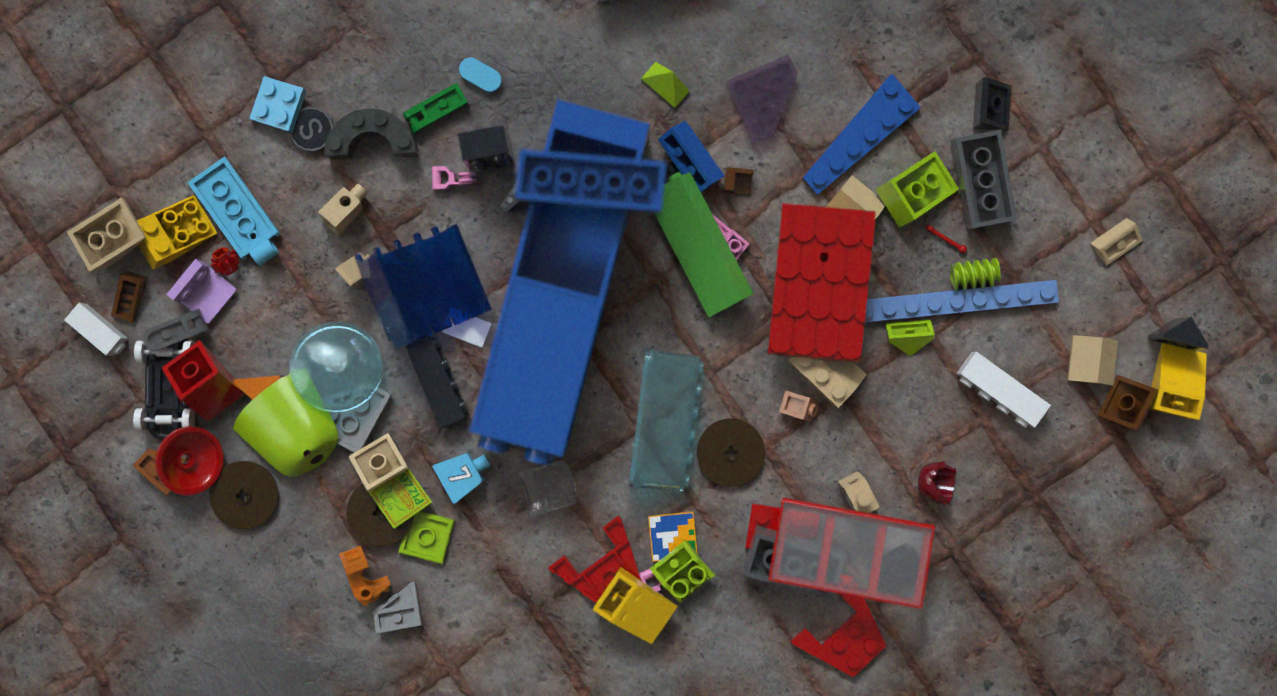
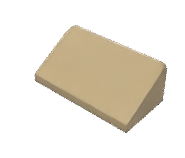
M1124 219L1092 241L1091 245L1104 265L1107 266L1141 243L1143 238L1137 224L1130 219Z

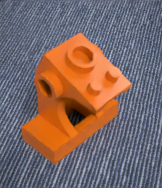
M361 546L339 553L353 595L364 606L378 600L382 591L385 593L389 591L388 586L391 583L388 576L376 580H368L362 576L363 570L369 567Z

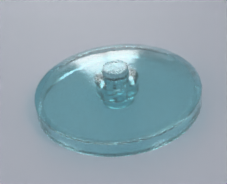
M328 322L310 329L298 340L290 357L289 369L296 391L307 403L324 411L340 412L363 404L373 395L382 377L383 364L378 345L365 330L346 322Z

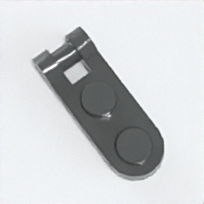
M200 309L149 328L143 334L142 342L147 349L156 351L209 329L207 324H204L201 319L202 313ZM192 320L195 328L189 329L186 321Z

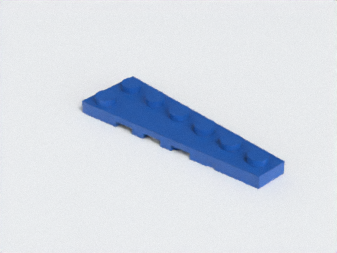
M891 74L802 179L817 196L921 107L896 77Z

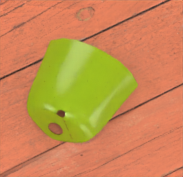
M307 369L292 372L266 388L242 410L233 427V430L269 464L289 477H297L322 465L338 443L336 426ZM305 450L311 451L308 455H303ZM323 454L320 461L311 464V460L315 456Z

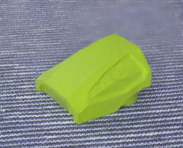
M686 540L650 568L663 587L679 603L716 575Z

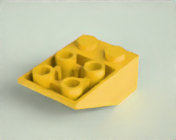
M195 195L137 220L146 236V239L138 246L153 270L177 259L217 235V231Z
M1161 343L1151 385L1158 392L1149 410L1190 420H1200L1205 399L1207 353Z
M620 567L593 610L611 623L652 644L678 606Z

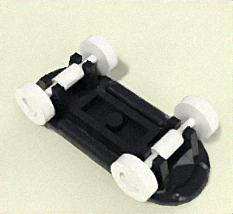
M187 338L156 351L147 349L142 341H136L134 347L135 361L138 364H145V408H137L134 412L133 424L135 431H145L147 427L152 436L163 441L170 433L179 428L195 426L194 410L180 400L162 369L163 366L195 344L194 341H189Z

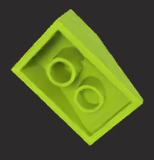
M934 151L875 190L900 228L930 210L959 190L936 151Z

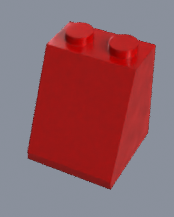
M200 340L162 367L180 400L207 422L245 395L235 385V378Z

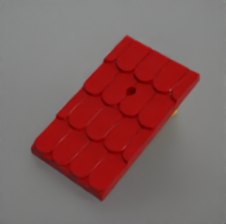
M782 203L767 355L860 362L876 211Z

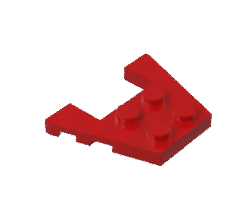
M620 515L602 527L616 547L581 573H578L566 555L548 567L549 571L560 576L566 583L577 588L583 595L597 603L620 567L642 581Z
M853 581V587H859L856 581ZM840 594L855 610L840 627L823 643H820L805 627L790 642L796 647L854 677L886 647V644L865 599Z

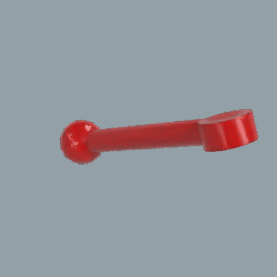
M927 225L925 228L928 232L935 234L956 247L961 254L967 252L965 245H959L935 230L932 226Z

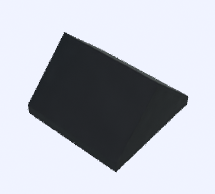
M983 77L976 83L973 128L1009 130L1011 85L988 77Z
M1192 317L1176 318L1148 335L1149 340L1190 350L1208 349V343Z

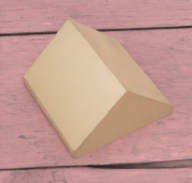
M851 175L826 207L876 211V219L885 207V204L879 196Z
M1072 335L1067 380L1113 386L1118 341L1103 337Z
M389 433L348 456L368 492L409 469Z

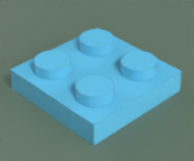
M264 76L249 119L293 133L307 90Z

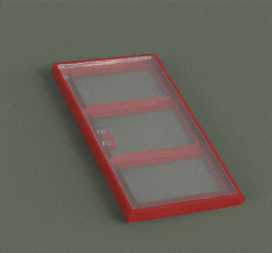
M782 497L768 580L922 609L935 525Z

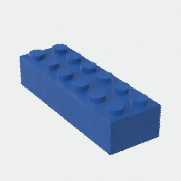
M520 149L515 198L521 202L661 214L665 162Z

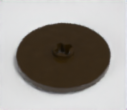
M734 418L722 419L711 424L702 433L697 445V459L703 473L713 482L723 486L733 487L749 482L758 474L765 458L764 443L758 431L749 423ZM729 446L737 450V454H734L732 459H729V456L724 454L729 449Z
M238 461L222 468L219 477L210 487L209 493L210 504L215 515L226 525L237 529L254 528L267 521L276 509L279 496L278 486L273 475L264 466L252 461ZM242 489L245 492H249V497H246V501L242 497L239 498V493L243 491Z
M362 483L352 493L347 504V522L352 533L360 541L371 546H388L398 542L410 530L414 516L394 529L384 514L383 518L375 515L379 506Z

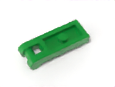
M455 83L406 110L403 116L405 120L410 122V129L413 134H417L469 103L458 83ZM422 112L425 118L419 121L416 115Z

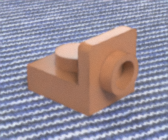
M785 391L779 412L811 422L818 410L817 400Z

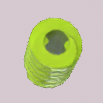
M992 258L990 262L987 259H983L981 264L978 260H974L972 265L969 261H965L963 266L960 262H956L954 267L951 264L950 279L954 291L958 290L959 284L962 285L963 290H966L968 283L971 284L972 289H975L977 282L980 283L981 288H985L986 281L989 282L990 287H994L995 280L998 282L1001 280L998 259Z

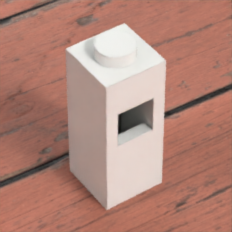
M78 303L65 318L69 325L105 355H118L125 348L124 343L128 338L88 304Z

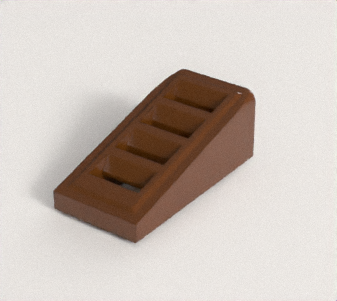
M129 271L120 274L111 317L131 323L135 321L147 281L146 276ZM128 281L136 283V286L129 284ZM125 289L134 291V295L126 293ZM122 299L131 300L132 304L123 302ZM123 307L130 309V313L119 310V308Z

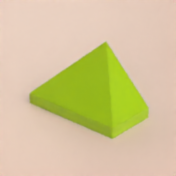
M657 62L641 78L644 83L674 108L690 92L673 71Z
M931 320L885 324L889 342L909 356H912L935 338Z

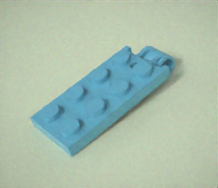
M224 156L187 182L242 260H246L248 258L247 255L250 253L254 261L261 266L279 253L270 239L273 236L278 237L281 233L227 157ZM255 233L256 238L252 239V235Z

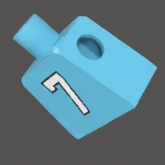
M468 452L437 463L432 467L452 503L455 504L484 481L481 471L490 467L491 463L485 454L473 460Z

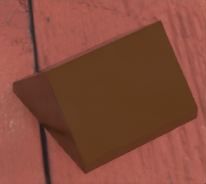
M1117 375L1098 416L1128 431H1139L1158 390Z

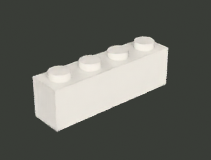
M971 352L956 373L961 377L959 381L968 388L975 387L979 390L978 395L988 402L993 400L998 404L996 406L997 409L1006 415L1009 413L1016 417L1015 422L1024 428H1027V426L1035 428L1051 406L978 352Z

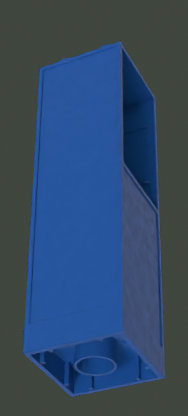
M557 100L544 152L643 160L649 141L650 124ZM530 202L469 431L480 435L478 447L505 453V451H509L511 443L526 447L524 459L545 465H551L554 462L555 455L563 456L566 453L630 211Z

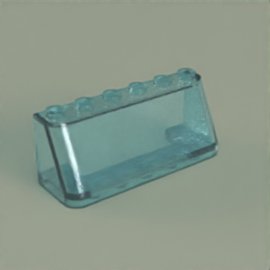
M645 350L629 487L683 492L684 487L688 488L690 474H686V467L691 465L693 453L689 451V443H694L695 429H691L692 420H697L698 406H694L695 397L700 396L701 384H697L698 375H702L704 361H700V356Z

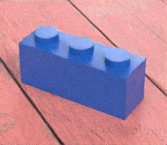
M687 121L673 126L658 138V141L681 174L691 173L701 193L725 176Z

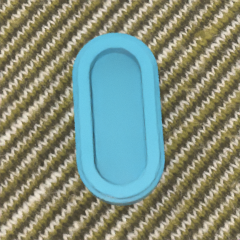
M466 58L460 63L459 72L466 81L489 93L496 92L501 87L502 78L493 68L475 58Z

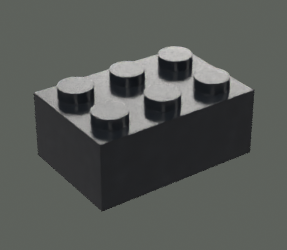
M504 125L457 133L462 161L470 171L474 170L475 173L485 172L487 167L496 166L497 169L510 166L509 163L514 162L510 137Z

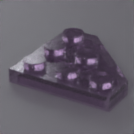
M789 55L726 81V85L752 145L773 136L797 78L796 70Z

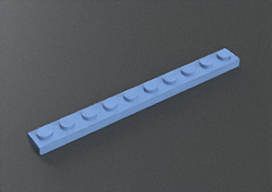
M1057 280L867 299L865 322L1058 303Z

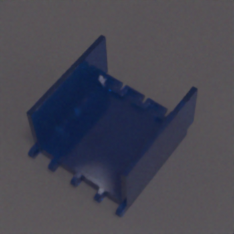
M457 224L450 226L441 233L437 226L432 227L431 233L433 237L422 240L420 233L413 234L415 243L402 247L400 240L393 241L395 250L382 254L379 247L373 248L374 254L364 260L360 253L354 255L389 342H393L395 349L410 344L414 340L418 341L433 334V331L438 333L453 326L452 322L456 326L470 320V318H476L492 310Z

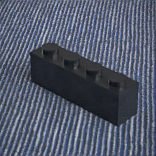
M429 333L405 343L404 345L439 428L467 418V405L464 399H459L457 391H460L456 379H451L448 371L451 370L447 358H442L439 350L442 349L439 338Z

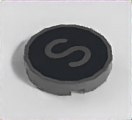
M308 106L300 109L293 133L289 132L292 142L298 148L304 151L318 152L325 149L327 137L334 127V123L324 110Z

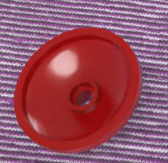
M182 427L170 433L160 444L155 459L156 473L161 483L170 491L180 495H195L208 489L219 477L223 466V451L218 439L211 432L200 427ZM186 455V460L181 462V457Z

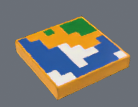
M693 511L648 516L653 562L660 561L685 540L697 553Z

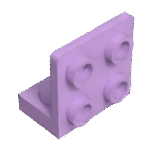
M195 259L166 295L174 301H180L191 311L200 309L202 313L201 319L210 324L236 293L237 288L220 274L215 273L204 261Z

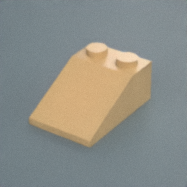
M124 198L118 199L67 232L89 272L107 269L146 239Z

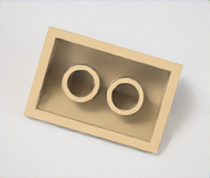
M789 357L786 360L837 408L856 390L867 375L854 362Z

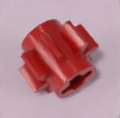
M226 247L219 248L212 254L210 259L212 262L211 267L215 273L221 272L222 275H231L237 271L238 264H240L238 259L240 257L235 249L230 251Z

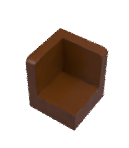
M727 167L725 170L724 193L749 195L751 193L754 170Z

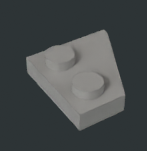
M415 581L409 583L407 587L373 610L376 634L423 625Z

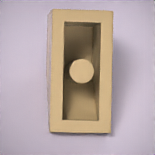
M359 252L340 264L335 270L351 287L359 289L374 275L377 270L375 267L377 262L369 254L365 256Z

